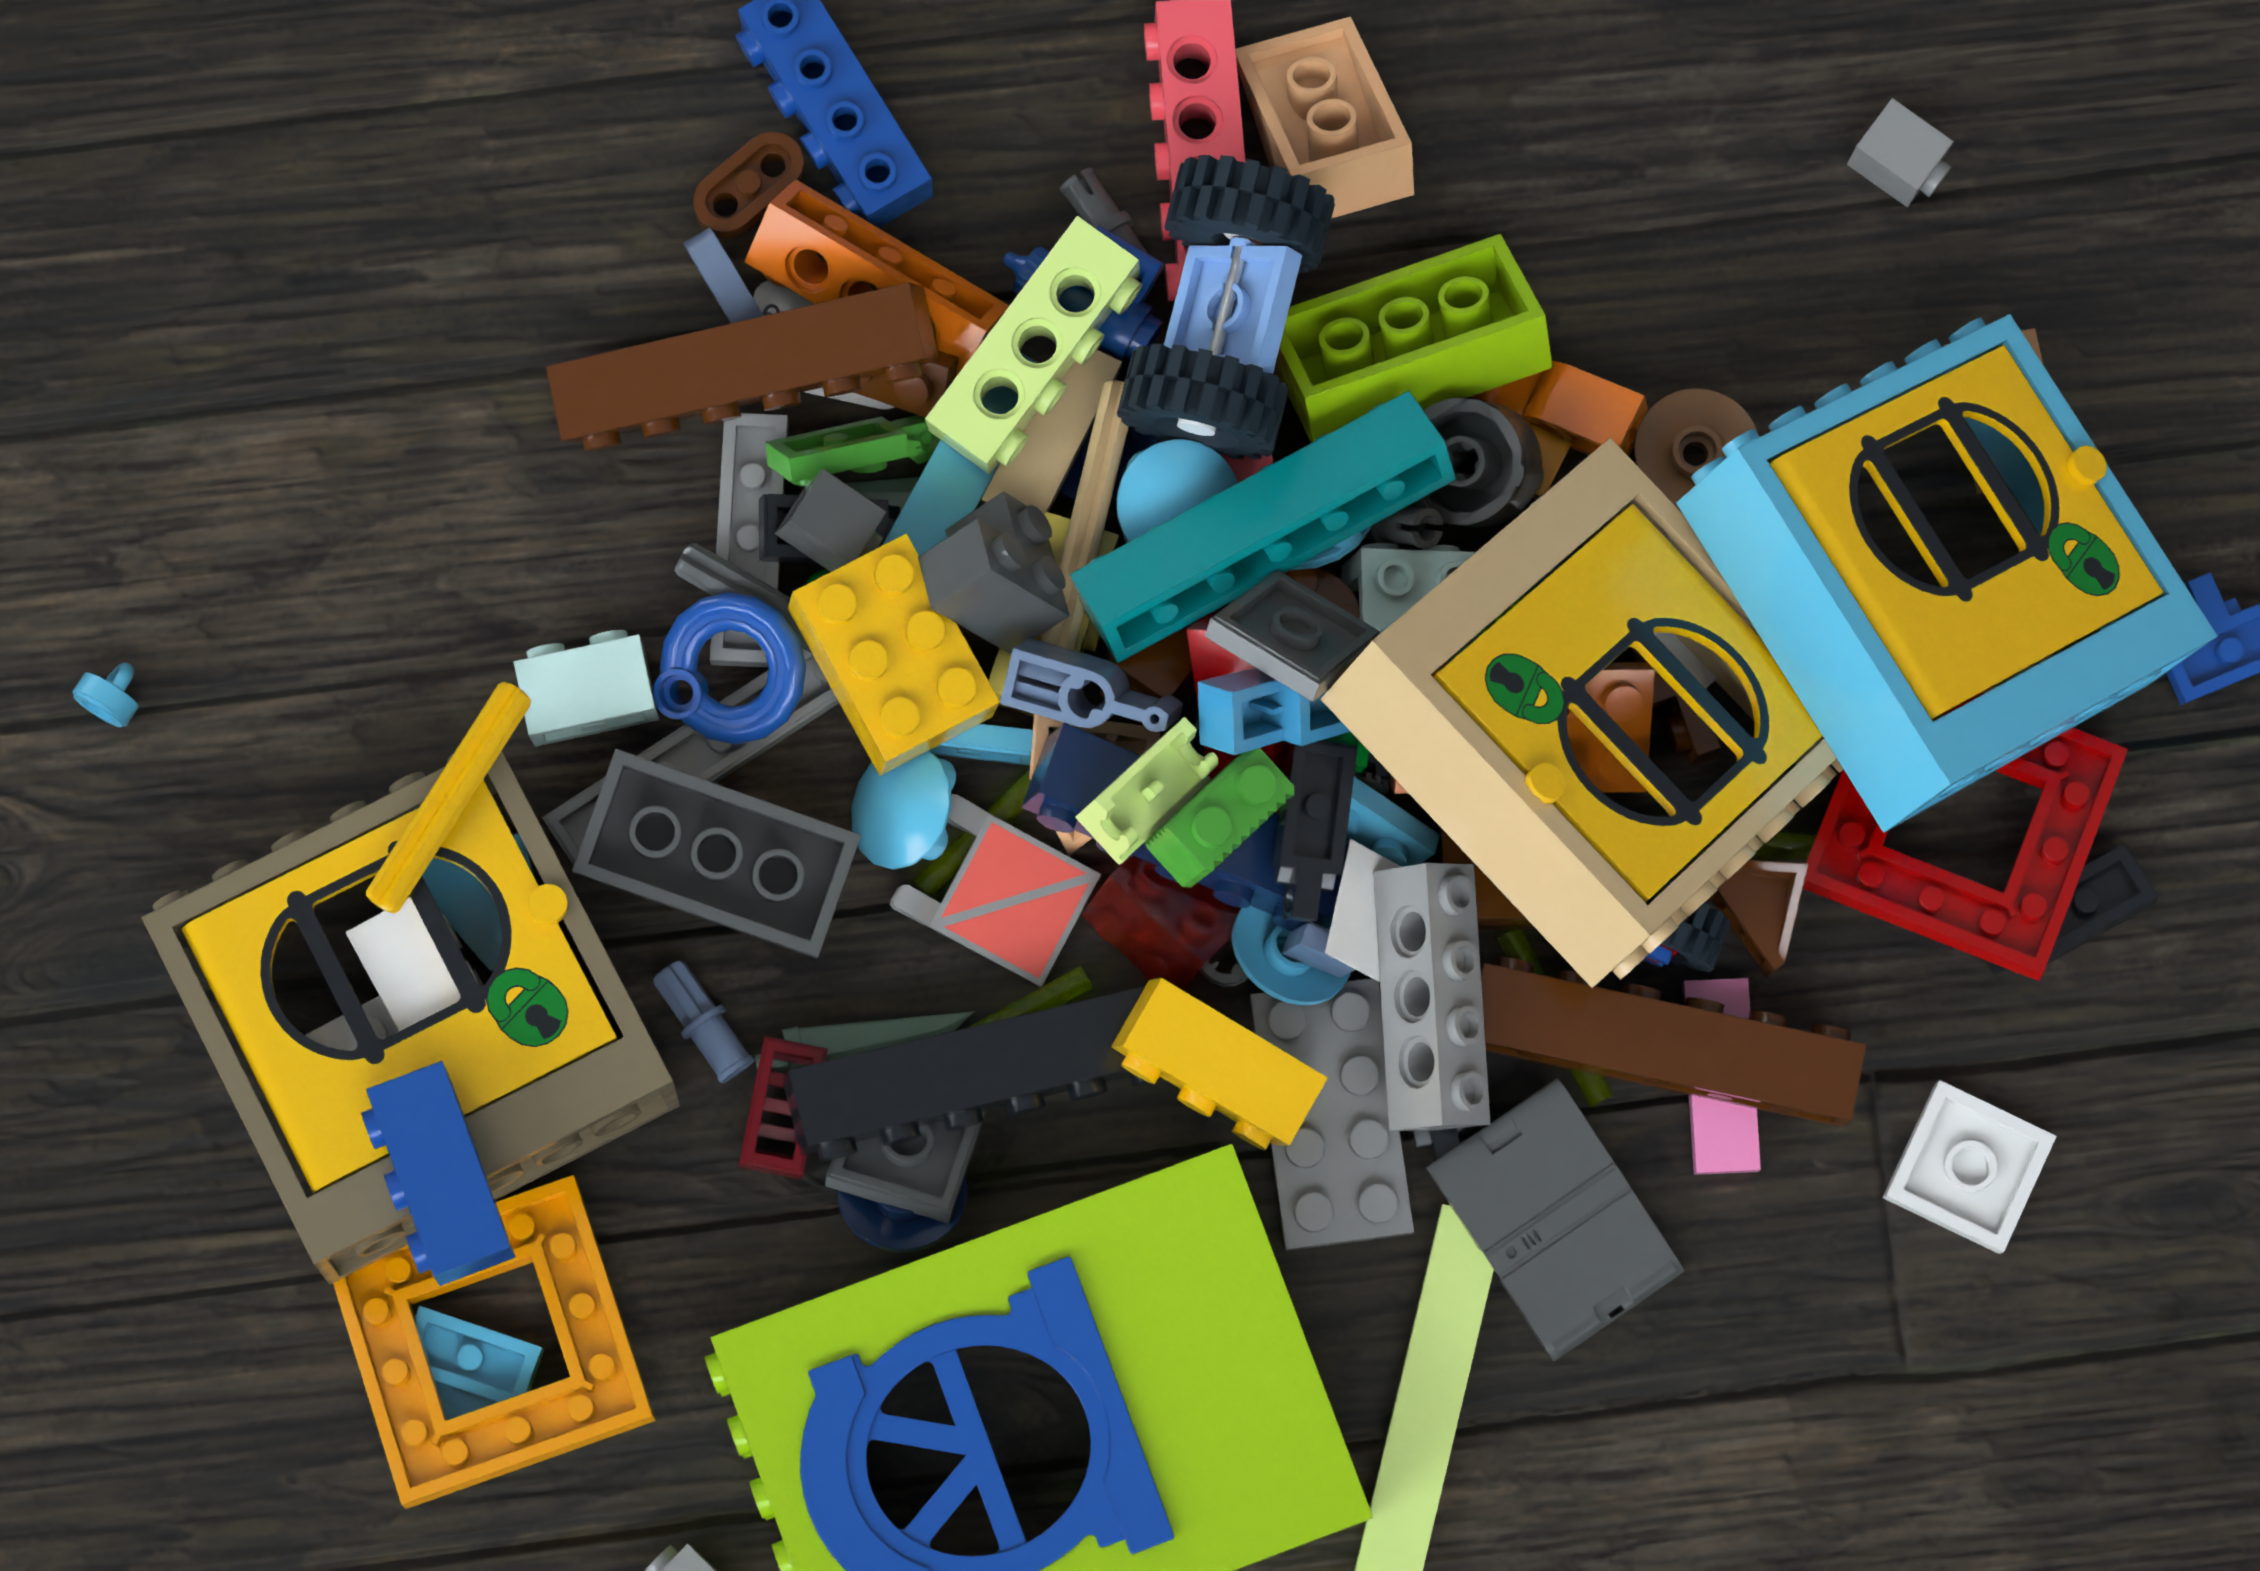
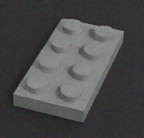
M1373 978L1348 981L1337 995L1326 1002L1316 1005L1289 1004L1265 992L1251 994L1250 1004L1254 1033L1328 1077L1290 1146H1275L1270 1143L1285 1251L1412 1235L1414 1228L1400 1131H1389L1382 1006L1378 981Z

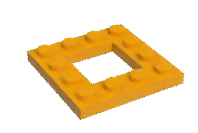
M574 1175L496 1202L516 1258L440 1286L431 1270L423 1273L418 1272L410 1248L407 1245L333 1283L401 1505L405 1509L656 1421L578 1181ZM534 1263L570 1377L447 1420L423 1340L415 1321L412 1305Z

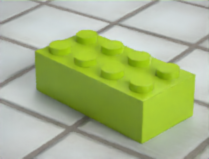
M1498 234L1289 307L1274 368L1280 381L1288 386V397L1311 443H1313L1320 436L1343 427L1367 414L1374 407L1387 403L1407 391L1412 394L1424 411L1442 400L1468 398L1551 369L1553 366L1545 313L1502 235Z

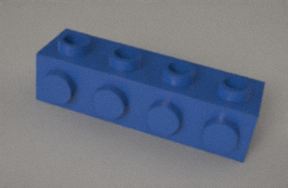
M753 0L738 9L743 31L735 36L742 51L753 67L763 63L774 80L772 84L767 86L771 97L786 119L794 114L806 131V134L799 137L809 159L817 170L827 166L839 184L832 189V193L840 206L880 228L933 197L931 176L820 0Z

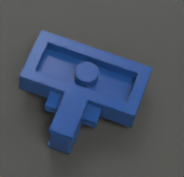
M2211 572L2184 583L2218 637L2166 673L2180 706L2260 673V604L2242 611L2235 598L2224 602Z

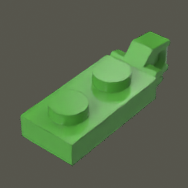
M915 415L893 421H888L881 416L766 441L765 444L768 466L792 484L805 486L822 469L830 474L847 470L856 473H873L885 469L888 461L906 457L917 464L929 461L940 439L928 431L925 421L926 417Z

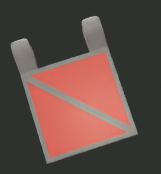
M951 794V810L947 823L976 837L941 903L909 885H902L893 894L890 906L895 911L937 931L1031 983L1042 987L1101 874L989 814L963 797Z

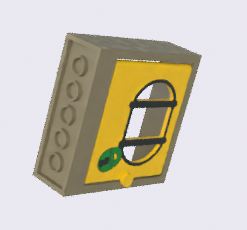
M502 751L434 856L436 859L453 863L472 874L482 883L494 900L500 916L502 929L501 949L497 964L487 983L479 985L473 977L432 894L421 876L410 897L460 993V1000L385 1039H379L376 1036L314 913V907L378 873L445 767L425 776L424 772H415L404 776L389 787V795L368 805L365 801H356L348 804L331 815L330 824L310 834L306 830L292 832L280 838L271 846L272 853L250 864L246 859L229 863L212 875L213 882L191 893L187 889L182 892L180 890L173 891L161 897L153 904V912L141 917L313 1264L329 1285L407 1246L406 1236L417 1232L409 1207L397 1211L387 1188L383 1174L395 1170L387 1146L374 1149L365 1127L361 1112L372 1108L366 1089L443 1061L495 1200L680 1106L674 1082ZM453 754L447 759V762H449ZM498 793L544 885L538 886L492 797L493 794ZM562 919L623 1035V1038L619 1040L558 924ZM291 921L298 924L358 1045L354 1051L330 1048L309 1039L289 1022L278 1004L272 980L273 957L279 938L287 924ZM190 946L314 1194L308 1198L184 951V948Z

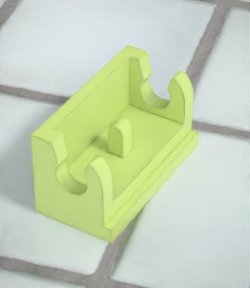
M1183 717L1075 816L1119 865L1211 780L1208 774L1218 766V757L1214 752L1208 753L1203 757L1191 746L1190 741L1195 737L1197 729L1186 717Z

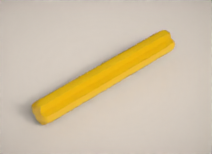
M501 682L497 685L367 888L366 896L373 904L393 914L400 911L529 709L531 700L523 690L507 682Z

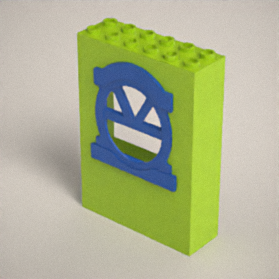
M1233 1144L712 1336L710 1338L715 1353L704 1356L717 1393H720L722 1397L731 1394L738 1413L736 1416L727 1418L737 1451L744 1459L753 1456L760 1477L749 1481L760 1515L766 1521L775 1518L783 1540L772 1544L780 1571H1236L1373 1518ZM972 1346H999L1030 1354L1042 1360L1062 1375L1071 1385L1084 1408L1090 1430V1458L1085 1479L1077 1496L1066 1512L1045 1532L1027 1543L956 1349ZM924 1362H930L934 1366L955 1426L887 1415L881 1411V1405L895 1385L908 1373ZM871 1440L966 1455L905 1529H898L892 1524L880 1508L872 1492L867 1471V1445ZM977 1485L999 1544L998 1552L983 1556H960L932 1549L930 1546L931 1539Z

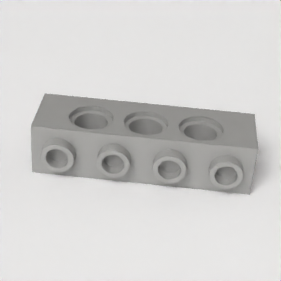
M1422 863L1374 871L1389 1131L1444 1130L1491 1125L1474 864Z

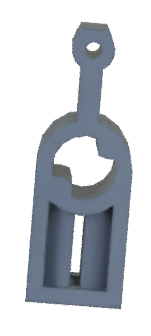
M1032 638L1026 639L1013 648L1000 700L1002 705L1078 727L1092 728L1099 726L1116 714L1140 721L1146 729L1152 732L1164 731L1178 721L1183 707V703L1171 695L1156 698L1130 690V684L1124 671L1118 665L1108 660ZM1092 681L1101 687L1105 695V700L1097 706L1088 701L1083 691V687Z

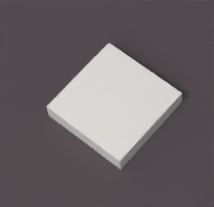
M1939 1080L1934 1084L1882 1198L2001 1254L2006 1249L2057 1136Z

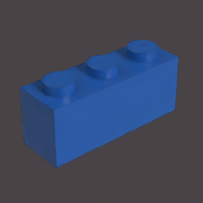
M443 1061L366 1089L372 1108L362 1111L361 1115L374 1149L387 1146L395 1170L383 1175L396 1210L400 1211L409 1207L417 1232L407 1235L406 1239L418 1272L423 1273L431 1270L438 1284L442 1286L516 1258Z

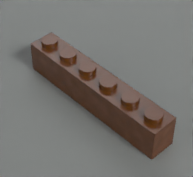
M908 282L546 366L561 441L582 442L584 452L621 445V433L642 429L644 438L681 431L679 420L702 415L704 424L734 420L741 417L739 406L762 401L764 411L795 406L802 403L801 392L822 387L825 397L862 390L860 379L884 374L886 383L914 379L923 376L921 365L939 361L924 286Z
M1497 957L1495 965L1484 963L1481 968L1486 1052L1838 1127H1844L1853 1119L1867 1044L1850 1041L1851 1031L1822 1024H1814L1812 1033L1787 1027L1788 1018L1763 1011H1750L1748 1019L1723 1014L1724 1004L1703 998L1688 997L1686 998L1685 1006L1660 1000L1661 991L1636 984H1623L1622 992L1596 987L1597 984L1591 988L1576 971L1561 970L1558 979L1533 974L1534 964L1515 958Z

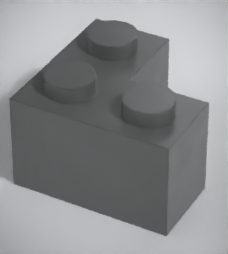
M1004 491L945 530L947 538L918 557L931 609L1009 654L1012 653L1015 646L1026 639H1035L1070 616L1063 593L1066 581L1053 556L1049 538L1052 537V529L1047 518L1037 507L1033 505L1027 506Z

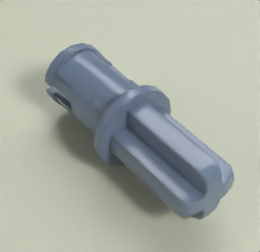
M679 960L671 963L654 977V985L684 1027L680 1034L684 1040L691 1037L718 1076L717 1079L720 1083L723 1084L731 1080L753 1064L754 1058L748 1054L722 1016L726 1009L723 1005L717 1007L714 1005L684 961Z

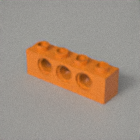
M796 179L769 203L744 261L762 272L764 277L771 283L780 287H787L814 304L874 291L870 284L874 285L877 289L908 282L924 286L930 318L934 324L932 327L937 350L959 357L956 377L1009 307L1008 304ZM816 252L820 253L826 262L822 261Z

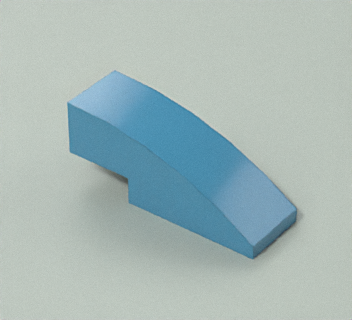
M1257 668L1198 681L1200 744L1231 755H1238L1281 741L1304 746L1350 732V730L1321 701L1324 694L1314 702H1311Z

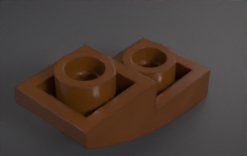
M1629 647L1624 656L1626 662H1647L1633 647ZM1655 670L1652 713L1669 708L1671 715L1665 717L1664 722L1675 753L1684 751L1690 767L1714 759L1721 749L1717 735Z

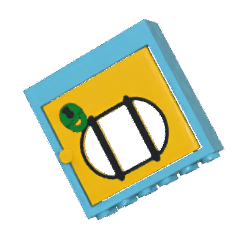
M2011 314L1988 325L1984 323L1981 317L1977 318L1954 332L1948 338L1951 343L1944 347L1940 345L1937 339L1932 340L1908 355L1904 359L1907 365L1897 369L1893 361L1887 362L1860 380L1862 387L1854 391L1851 390L1847 383L1840 385L1814 403L1817 409L1806 414L1802 406L1793 408L1774 420L1768 426L1771 432L1759 437L1755 429L1741 434L1722 448L1723 453L1727 457L1726 459L1724 456L1719 457L1700 468L1691 476L1695 486L1676 502L1883 833L2147 687L2218 637L2108 467L2104 456L2090 439ZM1935 424L1941 426L2019 548L2018 554L1970 579L1963 577L1884 453L1885 449ZM1862 466L1871 475L1941 587L1923 583L1904 573L1880 551L1873 541L1863 521L1858 501V481ZM2098 629L2101 630L2093 634L2092 636L2082 640L2081 642L2071 646L2070 648L2060 652L2059 654L2049 658L2048 660L2038 664L2037 666L2027 670L2026 672L2014 677L2013 679L2003 683L2002 685L1992 689L1991 691L1981 695L1980 697L1970 701L1969 703L1943 716L1951 709L1961 705L1962 703L1972 699L1973 697L1983 693L1984 691L1994 687L1995 685L2005 681L2006 679L2016 675L2017 673L2027 669L2028 667L2038 663L2039 661L2049 657L2050 655L2062 650L2063 648L2073 644L2074 642L2084 638L2085 636L2095 632Z

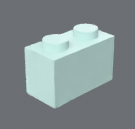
M626 630L606 631L591 636L589 638L590 645L565 650V646L562 643L545 644L529 649L527 651V659L513 661L518 687L531 700V705L524 716L528 735L535 747L659 720L658 710L653 699V686L645 648L639 634L628 637Z

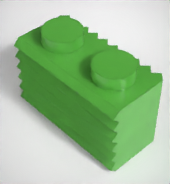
M1260 748L1241 753L1145 841V845L1182 887L1191 888L1210 874L1215 867L1232 854V851L1249 838L1250 834L1256 831L1278 808L1284 805L1294 795V785Z

